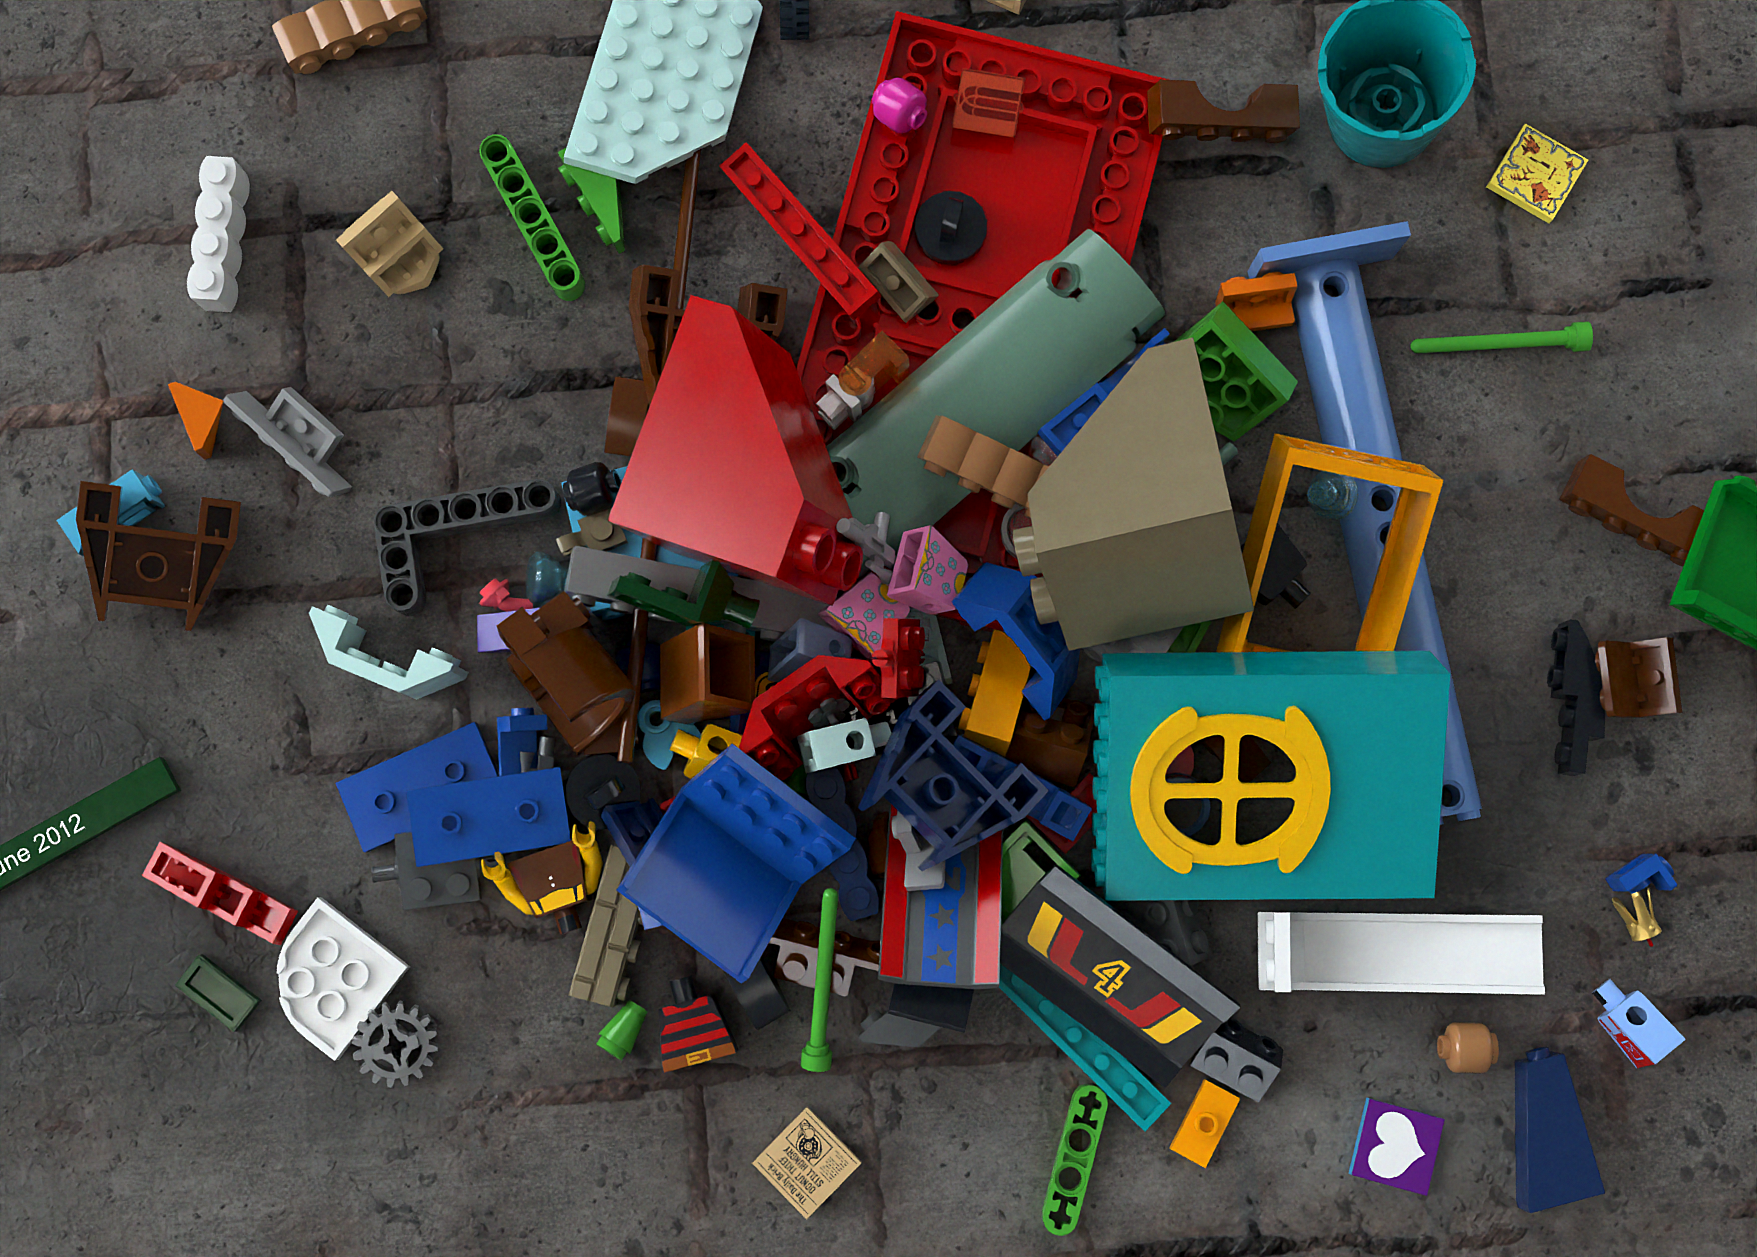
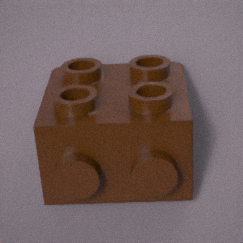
M1664 637L1637 642L1606 640L1598 643L1595 663L1602 677L1603 688L1600 691V702L1608 717L1643 718L1683 713L1673 638Z

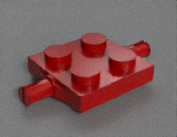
M883 618L882 646L880 650H876L872 654V657H877V659H871L875 666L881 667V698L918 696V689L923 687L924 669L919 665L925 661V658H921V656H925V653L922 651L925 644V631L923 627H920V619Z

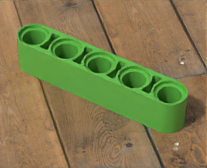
M494 134L486 137L479 149L481 159L550 286L558 298L564 301L578 299L585 290L584 278L509 140L502 135ZM496 153H507L503 160L498 162L491 161ZM513 183H524L522 189L518 192H508L510 185ZM530 213L541 214L539 220L535 223L529 224L524 222ZM555 243L558 245L556 251L552 254L544 255L541 253L542 248L546 244ZM572 274L575 276L571 284L567 286L558 285V281L563 275Z

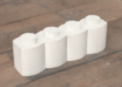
M206 156L199 172L202 193L198 197L195 207V218L199 227L196 229L191 242V254L194 264L188 273L187 290L190 298L205 311L232 312L238 299V285L235 276L239 272L242 263V250L239 241L246 227L243 206L249 196L250 183L246 172L232 157Z

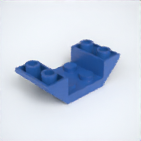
M986 562L979 567L951 602L974 632L997 619L1005 634L1014 641L1025 655L1028 663L1036 669L1021 692L1045 721L1052 716L1077 679L1080 649L1068 650L1059 621L1039 624L1030 587V579L1037 578V576L1023 577L1020 571Z

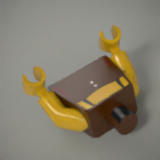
M589 821V833L581 834L577 830V825L574 824L571 841L507 863L509 869L505 867L503 855L500 852H495V859L498 862L497 866L489 867L483 859L481 860L483 875L487 879L493 880L504 897L526 915H534L537 919L554 914L560 935L580 929L582 925L575 906L592 900L591 894L598 888L603 868L602 857L595 840L596 825L594 822Z

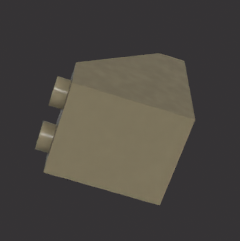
M1194 338L1147 348L1027 493L1032 526L1013 530L1015 551L1023 577L1043 573V577L1030 579L1032 599L1039 624L1059 621L1069 651L1254 611Z

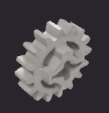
M399 1001L396 1009L391 1010L388 1003L384 1002L382 1004V1013L379 1015L372 1009L368 1011L369 1024L359 1021L357 1024V1029L363 1035L353 1036L352 1044L361 1047V1049L353 1053V1059H364L365 1062L360 1067V1072L364 1074L372 1070L374 1072L372 1077L373 1083L376 1084L381 1077L387 1078V1087L392 1088L394 1080L400 1078L402 1084L407 1086L410 1074L413 1073L419 1079L423 1077V1071L420 1067L422 1064L430 1067L433 1065V1059L428 1055V1052L438 1051V1044L429 1041V1039L437 1035V1029L426 1028L430 1022L429 1014L421 1018L417 1017L419 1006L414 1005L409 1011L404 1010L403 1001ZM397 1019L405 1020L416 1028L407 1029L398 1024ZM382 1023L383 1032L381 1036L369 1043L372 1032ZM391 1029L399 1042L404 1041L400 1050V1058H398L397 1051H394L392 1046L386 1047L389 1045ZM422 1045L416 1059L409 1064L408 1055L411 1050ZM383 1059L391 1063L393 1068L382 1066L376 1060Z

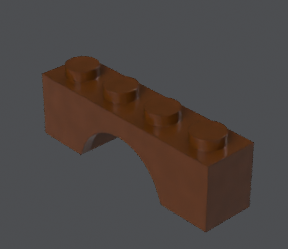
M1160 79L1147 91L1149 134L1162 135V138L1165 140H1177L1184 136H1197L1199 141H1212L1219 137H1231L1233 142H1246L1253 138H1265L1267 143H1280L1286 141L1288 136L1300 128L1298 85L1264 83L1249 95L1244 109L1238 111H1226L1213 106L1203 97L1195 81Z
M1592 454L1577 462L1559 499L1569 505L1568 509L1571 512L1583 517L1592 516L1602 521V526L1605 529L1618 534L1626 533L1636 538V543L1639 546L1652 551L1660 550L1670 555V560L1673 563L1682 567L1685 564L1704 510L1691 505L1669 518H1658L1645 514L1631 502L1626 493L1624 470Z

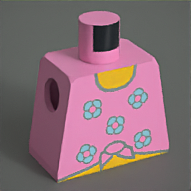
M931 525L905 531L901 538L887 596L926 614L933 615L955 610L956 607L951 601L964 587L968 568L967 560Z
M872 572L862 577L851 589L839 595L835 599L833 606L827 605L817 614L835 631L850 636L852 647L870 663L872 662L871 659H877V657H872L873 652L880 650L882 646L883 618L905 619L910 611L908 605L887 596L890 584H883Z

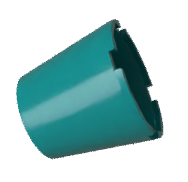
M1360 0L1346 9L1331 25L1319 53L1318 80L1333 140L1340 150L1352 160L1377 168H1388L1404 164L1422 153L1464 104L1474 81L1476 59L1474 58V51L1470 41L1471 36L1468 29L1458 15L1448 6L1438 0ZM1384 105L1389 106L1391 109L1388 108L1387 110L1383 109Z

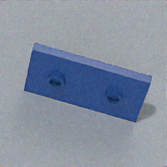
M473 722L335 784L362 850L368 853L395 841L394 834L411 831L406 790L499 776V773L478 723Z
M560 767L406 790L416 867L495 855V852L503 854L560 845L571 841Z

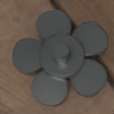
M832 697L826 699L820 704L821 708H816L809 714L808 720L813 724L815 730L825 728L829 723L832 726L838 725L845 718L846 714L844 711L849 708L850 703L847 698L835 700Z

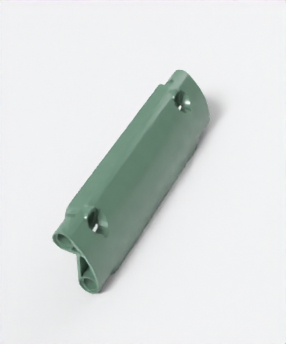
M1091 229L1084 231L1052 260H1045L826 446L831 462H836L838 465L836 475L842 490L851 482L856 485L851 493L848 495L844 493L852 517L863 525L874 523V517L877 512L889 514L890 521L886 544L893 548L895 555H897L903 532L934 525L972 492L957 485L960 478L947 472L943 478L923 469L926 462L917 458L935 416L947 417L1013 450L1019 451L1037 435L1041 427L1130 355L1136 348V337L1142 336L1165 316V311L1155 295L1133 268ZM1056 269H1059L1061 279L1058 285L1054 287L1052 284V274ZM1077 288L1082 292L1076 299L1068 297ZM864 554L862 567L855 583L870 571L865 566V562L870 560V558Z

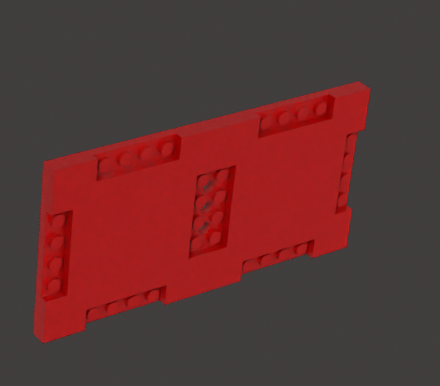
M896 11L874 92L885 80L897 77L903 78L925 94L927 99L925 108L927 110V117L918 129L912 128L903 134L896 133L874 116L871 99L833 241L857 268L881 242L892 241L938 293V297L931 302V304L936 306L938 314L930 320L922 319L917 314L905 323L881 296L853 321L820 283L796 370L825 446H828L854 423L848 417L833 430L818 413L820 410L816 403L828 393L826 381L833 374L839 379V384L842 378L850 371H862L869 375L871 380L874 377L873 387L875 386L873 402L868 408L862 410V415H864L963 330L953 324L952 318L955 314L966 312L975 320L1036 266L1045 260H1052L1087 229H1091L1098 234L1130 265L1163 139L1162 135L1149 134L1147 91L1160 79H1169ZM963 72L1023 82L1021 94L983 88L977 90V95L980 97L1017 103L1019 101V106L1017 104L980 98L975 101L977 107L1017 113V118L1016 115L982 109H975L973 111L975 117L1015 123L1016 118L1014 136L953 127ZM977 87L966 89L965 98L976 96L975 91ZM962 94L959 99V105L964 101ZM975 98L968 99L967 102L974 106ZM964 103L962 111L972 116L974 108ZM944 191L962 192L974 198L983 208L987 219L986 239L980 251L975 256L957 265L941 264L928 258L917 243L914 235L915 217L921 205L932 195ZM1056 269L1052 274V284L1054 287L1058 285L1061 279L1059 269ZM1077 288L1068 297L1076 299L1082 292ZM1038 434L1018 451L1047 466H1050L1058 457ZM832 462L835 472L837 474L838 465L836 462ZM851 482L843 489V492L848 495L855 489L856 485ZM980 488L978 494L970 492L932 525L967 560L968 568L964 586L979 567L986 562L1021 572L1018 560L1007 552L1001 539L1000 529L1003 517L1009 509L991 501L993 494ZM1026 509L1016 513L1010 521L1008 531L1013 545V530L1032 526L1031 519L1024 516ZM870 570V571L867 573V574H869V573L872 572L873 574H875V575L877 576V574H876L875 572H873L872 570ZM1043 573L1034 574L1037 578L1043 577ZM957 609L933 614L971 627L960 616ZM997 619L980 629L993 633L994 629L1004 632Z

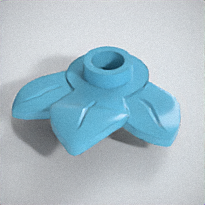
M653 700L644 704L638 714L639 727L645 733L643 751L652 764L662 770H666L675 753L669 749L678 729L698 738L701 734L694 723L683 724L664 720L660 726H653L650 722L651 716L657 712L661 713L660 700Z

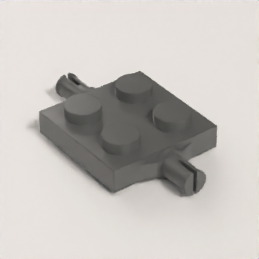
M409 831L394 834L397 854L394 865L373 866L371 872L372 874L387 873L374 875L372 877L373 883L396 880L401 889L403 910L481 900L479 881L482 872L481 860L483 859L489 867L497 866L498 862L496 860H489L495 859V855L416 867L412 832Z

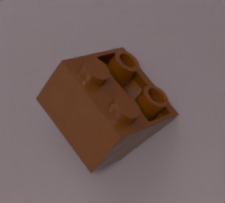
M1023 694L1011 743L1005 757L1017 764L1022 763L1028 770L1042 778L1075 787L1088 752L1094 720V706L1084 704L1081 701L1063 698L1052 716L1044 721Z

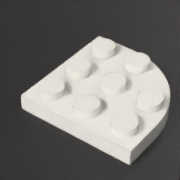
M317 897L287 937L279 955L277 964L281 995L279 1000L285 1015L295 1029L336 1061L340 1059L350 1046L353 1036H357L360 1033L357 1029L359 1021L366 1023L369 1021L368 1011L370 1009L375 1012L410 966L322 897Z

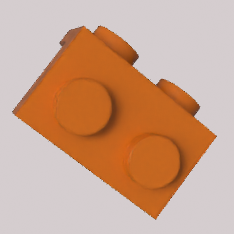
M1271 272L1260 278H1231L1221 283L1215 304L1218 306L1223 301L1251 331L1292 326L1295 318L1291 302L1298 287L1295 273Z

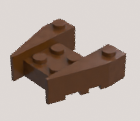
M642 264L633 269L629 312L648 405L650 406L685 310L676 308L680 270ZM757 283L745 285L740 288L737 311L775 341L784 326L788 289Z
M80 481L76 523L98 621L106 620L108 602L117 601L186 609L185 630L191 631L236 541L241 502L201 497L197 534L118 525L123 487Z

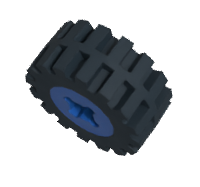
M780 0V40H809V0Z

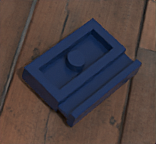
M654 798L648 799L647 803L640 804L639 801L605 806L601 818L629 867H631L664 815Z

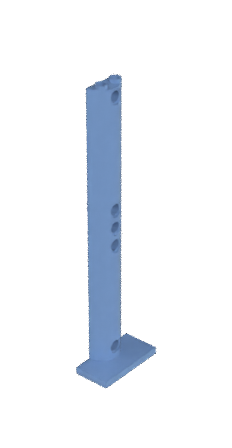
M1408 221L1261 248L1247 271L1249 279L1260 278L1271 272L1295 273L1298 287L1291 303L1322 443L1402 461L1358 265L1393 259L1411 236ZM1323 285L1334 286L1338 291V297L1327 295ZM1329 472L1363 622L1384 545L1380 541V532H1389L1401 487ZM1372 496H1379L1384 499L1386 503L1385 511H1379L1373 507L1371 503ZM1423 551L1394 651H1430L1451 673ZM1450 674L1443 786L1450 790L1452 801L1448 807L1441 804L1440 825L1444 824L1443 816L1456 814L1457 820L1463 821L1481 817L1479 809H1482L1452 674Z

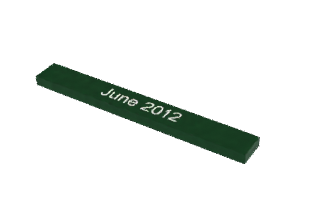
M163 757L156 758L0 845V891L181 791Z

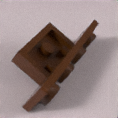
M782 918L769 943L780 945L774 978L815 988L819 927H815L813 924L805 921L796 922ZM835 931L831 993L847 997L855 965L875 971L879 970L880 941H869L853 937L844 931Z

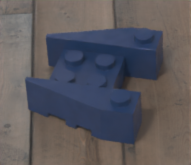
M939 679L923 690L899 715L858 806L861 811H864L876 804L884 796L935 848L918 866L921 871L943 862L1025 818L1049 791L1022 763L1005 771L992 785L941 734L966 706Z

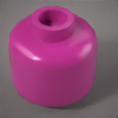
M897 77L883 81L873 94L874 116L896 133L903 134L912 128L918 129L927 117V110H925L927 99L925 94L903 78Z

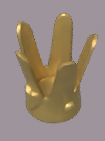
M1650 887L1647 890L1650 914L1640 891L1631 894L1638 920L1632 917L1618 898H1612L1613 905L1626 923L1632 941L1636 942L1647 939L1649 946L1653 947L1651 937L1660 934L1662 930L1654 917Z

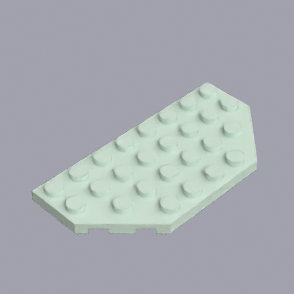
M613 0L567 144L564 163L636 184L647 179L649 174L665 166L669 168L692 157L694 152L710 144L713 147L725 141L762 16L763 7L759 0Z

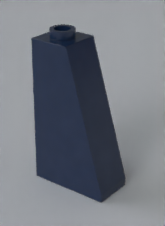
M1539 1047L1526 1051L1527 1058L1515 1060L1516 1202L1518 1208L1528 1213H1534L1605 1194L1565 1055L1550 1051L1549 1047Z

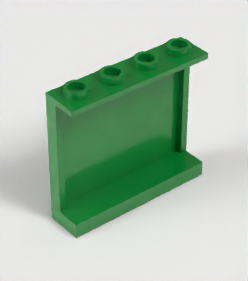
M1734 476L1733 479L1715 481L1669 605L1757 650V482L1745 476Z

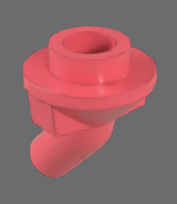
M495 578L480 591L483 598L479 604L482 607H493L495 610L499 608L506 612L516 611L521 607L533 609L532 599L509 597L508 579L499 582Z

